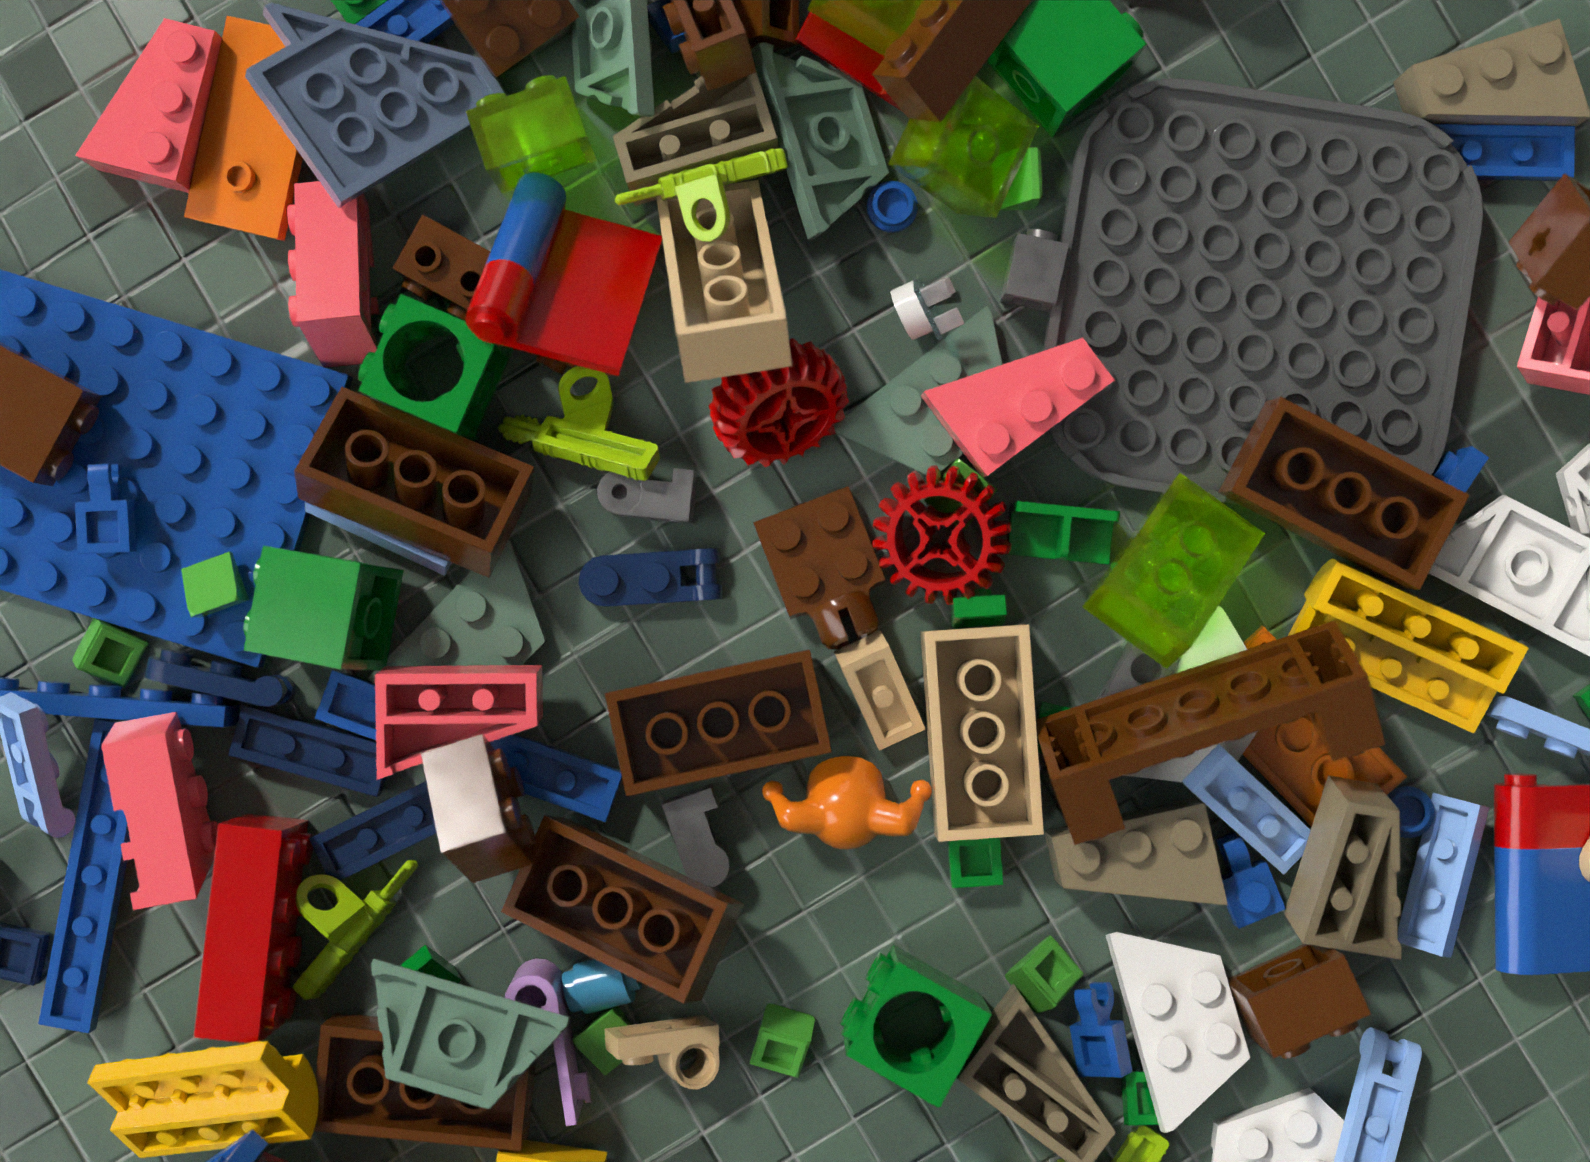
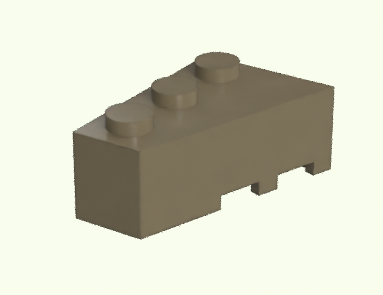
M1560 19L1411 65L1393 82L1402 112L1417 116L1432 124L1577 127L1590 118V109Z
M757 72L711 91L707 90L701 76L694 81V87L670 103L668 100H665L655 107L654 116H642L615 134L613 139L629 191L657 185L659 178L668 176L671 173L677 174L683 170L694 169L707 164H717L720 161H729L735 157L746 156L759 151L765 152L771 148H779ZM652 197L634 202V205L638 206L644 203H648L657 200V198Z
M1328 775L1284 914L1303 944L1402 960L1397 928V916H1401V901L1397 897V872L1400 871L1399 810L1378 784Z
M1188 798L1120 813L1126 829L1111 833L1101 839L1090 840L1074 845L1067 825L1044 830L1054 879L1062 888L1228 906L1204 802L1197 799Z

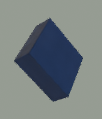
M1 922L0 979L31 986L40 983L51 933Z

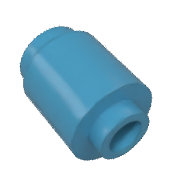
M596 959L575 963L573 970L563 972L562 974L564 996L569 1009L573 1013L583 1010L585 1014H590L634 1002L635 990L642 988L641 982Z

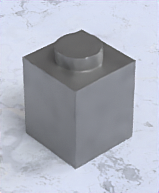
M1029 229L1027 230V235L1018 233L1012 243L1000 302L1049 312V309L1055 306L1057 302L1069 244L1058 242L1056 234L1045 230Z

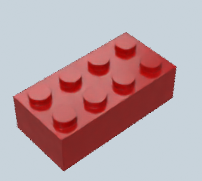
M245 814L218 824L194 1038L240 1043L261 1042L282 1026L286 1019L292 1017L296 1001V991L289 987L291 967H297L302 949L301 937L295 936L297 916H302L296 907L295 896L301 884L303 864H309L313 852V846L309 840L313 835L307 833L308 820Z

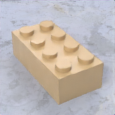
M758 180L724 186L730 210V222L725 234L719 239L712 241H700L691 235L684 223L678 197L662 201L661 195L656 196L685 383L792 366L786 314ZM704 198L700 200L696 208L697 220L703 228L710 230L716 223V209L709 200Z
M1029 624L920 631L935 837L939 842L1044 835Z

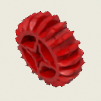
M791 338L789 346L792 366L721 377V385L711 389L713 401L708 406L710 417L714 424L713 430L718 440L723 442L726 450L732 454L733 458H741L747 465L759 461L765 468L777 459L783 465H786L790 457L798 454L804 458L805 450L812 446L820 448L823 436L836 434L834 423L845 419L843 408L849 403L847 397V386L844 382L845 377L832 356L827 354L825 349L815 347L811 341L799 344L794 338Z
M930 466L927 469V483H925L921 474L917 471L911 472L907 476L910 489L904 484L896 482L891 487V492L896 500L883 498L879 503V508L889 517L880 516L873 520V527L887 533L886 535L876 537L872 542L873 548L879 550L888 549L889 551L878 561L879 567L887 568L894 564L897 570L890 578L891 584L896 585L905 577L911 582L906 589V595L909 597H913L920 587L925 588V602L927 604H933L938 591H942L946 604L951 605L953 598H957V588H959L964 597L970 599L975 596L974 589L976 587L974 582L980 587L988 589L992 585L993 579L987 570L1001 573L1005 567L1003 560L995 554H1008L1012 547V544L1007 540L997 538V536L1005 535L1012 530L1011 522L995 521L994 519L1005 512L1007 509L1005 503L997 502L989 506L986 502L995 492V488L992 485H988L980 494L976 492L973 487L977 483L979 476L974 472L967 477L964 484L959 483V468L957 466H951L948 469L945 480H941L938 466ZM931 496H944L955 499L963 505L953 512L943 513L936 510L931 504L925 506L920 499ZM907 511L914 517L912 524L920 534V543L911 554L903 538V521ZM973 516L977 518L983 536L982 551L978 560L969 552L971 546L967 543L963 534L964 526ZM955 520H959L948 539L950 545H947L946 540H944L942 544L936 542L929 550L925 549L932 541V536L936 532L934 525H937L939 531L942 526L948 528ZM942 558L953 567L959 565L963 570L953 573H940L929 570L922 565L930 559Z

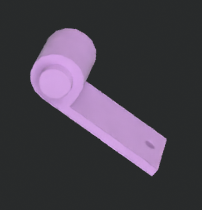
M535 958L522 964L515 973L505 993V998L570 1017L562 986L561 970L554 963L546 959ZM571 1022L553 1041L566 1126L577 1125L583 1100H585V1103H591L587 1072L578 1073L575 1048L572 1041Z

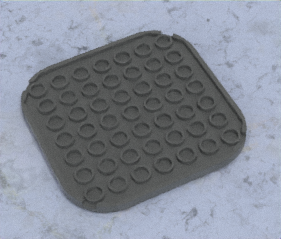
M1170 78L1151 81L1128 90L1127 93L1111 102L1096 116L1086 130L1074 157L1060 242L1068 243L1069 246L1055 306L1049 309L1043 351L1084 338L1114 378V381L1048 430L1057 447L1080 470L1110 485L1242 506L1219 494L1218 491L1265 402L1283 397L1432 475L1441 459L1448 437L1483 220L1482 196L1477 176L1472 165L1467 166L1460 153L1451 144L1454 140L1434 124L1408 113L1194 79Z

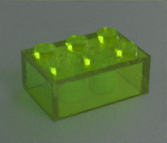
M1179 473L1164 492L1156 498L1082 608L1168 669L1193 646L1265 533L1185 475Z

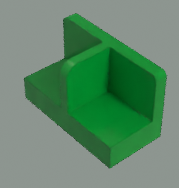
M1016 501L1010 505L1009 522L1012 523V530L1007 534V541L1012 544L1010 552L1005 555L1109 565L1113 524L1119 522L1120 511Z

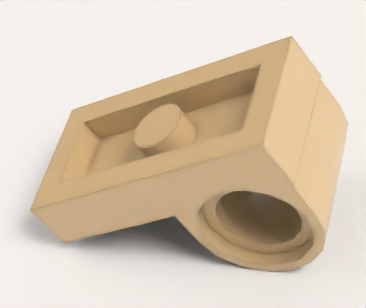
M880 630L834 651L879 751L925 730V726L890 646Z
M704 1015L605 1029L606 1050L618 1060H622V1063L625 1065L648 1064L654 1061L653 1055L658 1054L660 1067L668 1076L681 1086L696 1090L710 1084L718 1073L720 1062L719 1025ZM696 1048L697 1059L694 1065L689 1069L680 1070L679 1065L682 1055L687 1050Z

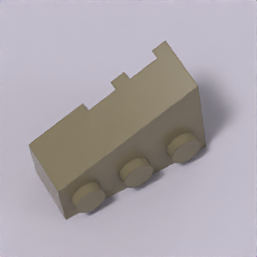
M1013 983L992 1011L989 1021L959 1072L957 1079L1066 1162H1094L1116 1132Z

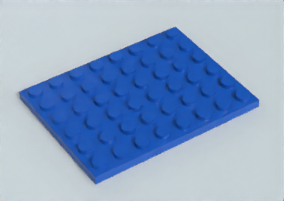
M0 269V342L102 396L96 406L99 409L95 424L86 434H81L71 452L74 454L71 468L61 480H56L53 487L32 483L0 466V590L253 667H264L267 655L244 651L246 640L244 621L247 613L252 608L256 586L253 580L254 567L261 557L263 546L293 551L300 550L311 514L305 512V501L298 498L294 470L340 388L345 387L349 389L353 377ZM120 464L122 485L118 500H134L137 551L78 554L75 502L90 501L87 477L88 465ZM232 552L249 600L201 618H191L187 608L181 569L221 554Z

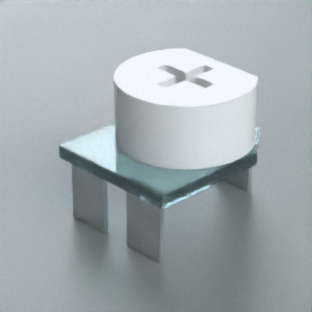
M917 275L913 277L912 281L890 291L899 318L912 340L933 331L939 341L943 339V333L965 324L957 307L938 316L934 304L951 297V294L956 292L949 276L925 287Z

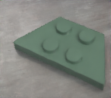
M569 0L579 15V18L571 23L575 92L587 97L598 98L600 102L610 106L622 107L633 115L654 116L651 67L652 42L649 37L648 0Z
M766 42L758 43L751 50L758 79L775 129L779 148H782L785 152L788 164L786 171L807 239H815L860 200L868 190L882 180L889 171L862 85L839 69H827L820 62L804 56L795 61L773 53L774 45Z
M987 306L984 307L965 324L961 325L845 416V419L834 425L836 434L861 444L889 460L897 461L925 477L930 466H938L941 472L964 453L921 398V395L926 390L1002 365L990 309Z
M510 539L508 540L490 578L471 571L390 654L386 666L525 665L548 640L540 618L537 617L532 602L533 598L527 581L524 580L513 542ZM376 670L368 677L373 684H375V674L378 672Z
M373 959L371 965L372 976L375 977L379 1009H377L379 1031L383 1034L384 1050L382 1053L386 1078L486 1109H491L566 1029L571 1017L379 959Z

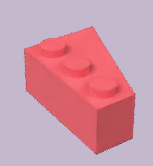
M164 18L75 156L99 171L189 193L222 41L220 35L214 30Z
M320 181L295 183V204L288 205L287 208L289 228L291 234L295 236V249L288 252L290 275L292 280L296 281V295L289 297V314L292 325L301 328L324 368L362 364L365 356L370 351L375 353L378 347V343L371 331V315L379 314L378 298H370V267H374L368 202L364 194L338 208Z
M1538 297L1517 368L1528 384L1590 395V297L1579 310L1560 300L1556 305H1551Z
M1080 338L926 390L922 393L921 398L979 475L984 478L1113 382L1114 378L1084 338Z
M542 665L385 666L375 674L377 780L393 775L395 772L422 764L421 753L480 734H483L491 742L536 727L543 717Z
M177 712L117 722L113 725L101 746L114 811H124L131 841L122 843L121 849L124 861L135 860L139 888L136 892L130 893L133 910L196 899L214 860L218 824L216 821L210 822L206 809L208 802L207 786L201 775L196 776L191 759L194 755V746L191 734L188 729H182Z

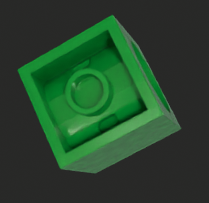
M1035 0L1025 8L990 55L987 63L1048 134L1054 138L1129 74L1147 43L1142 39L1144 34L1138 22L1126 12L1121 14L1109 0Z
M400 294L397 304H389L381 318L379 332L383 333L376 352L370 351L361 364L358 380L362 384L359 392L385 405L474 441L513 353V349L496 343L484 342L471 332L466 325V321ZM447 336L458 339L460 344H457L456 348L464 362V368L457 385L450 392L439 396L436 400L427 402L414 401L407 391L409 385L404 373L405 364L410 353L420 343L434 339V337Z
M263 546L261 557L256 562L253 572V580L256 586L252 608L247 613L244 621V635L246 637L244 651L337 669L380 671L387 665L404 570Z
M892 945L887 956L881 952L878 953L865 977V980L869 982L867 992L862 1000L855 997L852 999L841 1019L840 1025L844 1027L841 1036L844 1037L845 1053L849 1058L940 1108L992 1014L980 993L899 947ZM909 991L924 992L941 1001V1003H938L945 1025L933 1042L923 1048L913 1050H900L884 1043L878 1017L876 1016L889 999L906 994Z

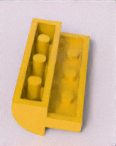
M1336 559L1328 560L1312 579L1304 593L1307 600L1288 634L1289 636L1335 620L1368 675L1371 688L1473 734L1497 691L1505 693L1529 649L1526 645Z
M254 1041L244 1045L222 1048L210 1047L200 1051L178 1054L167 1053L163 1056L124 1059L119 1062L97 1064L94 1066L87 1082L117 1111L110 1131L139 1158L225 1149L252 1129L268 1144L311 1139L318 1115L317 1083L312 1067L303 1054L281 1057L278 1050L267 1041Z

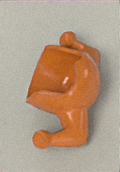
M840 756L819 763L810 772L805 800L790 801L783 795L782 784L773 780L765 783L762 787V794L766 801L772 803L781 828L795 833L814 834L823 843L833 848L850 850L870 843L877 835L908 836L912 834L918 825L924 802L931 797L932 787L928 781L917 780L911 786V797L908 800L899 804L887 800L881 771L873 763L860 757Z

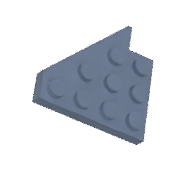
M272 2L264 6L263 15L283 42L285 48L247 68L245 74L248 82L338 208L503 110L510 101L479 57Z

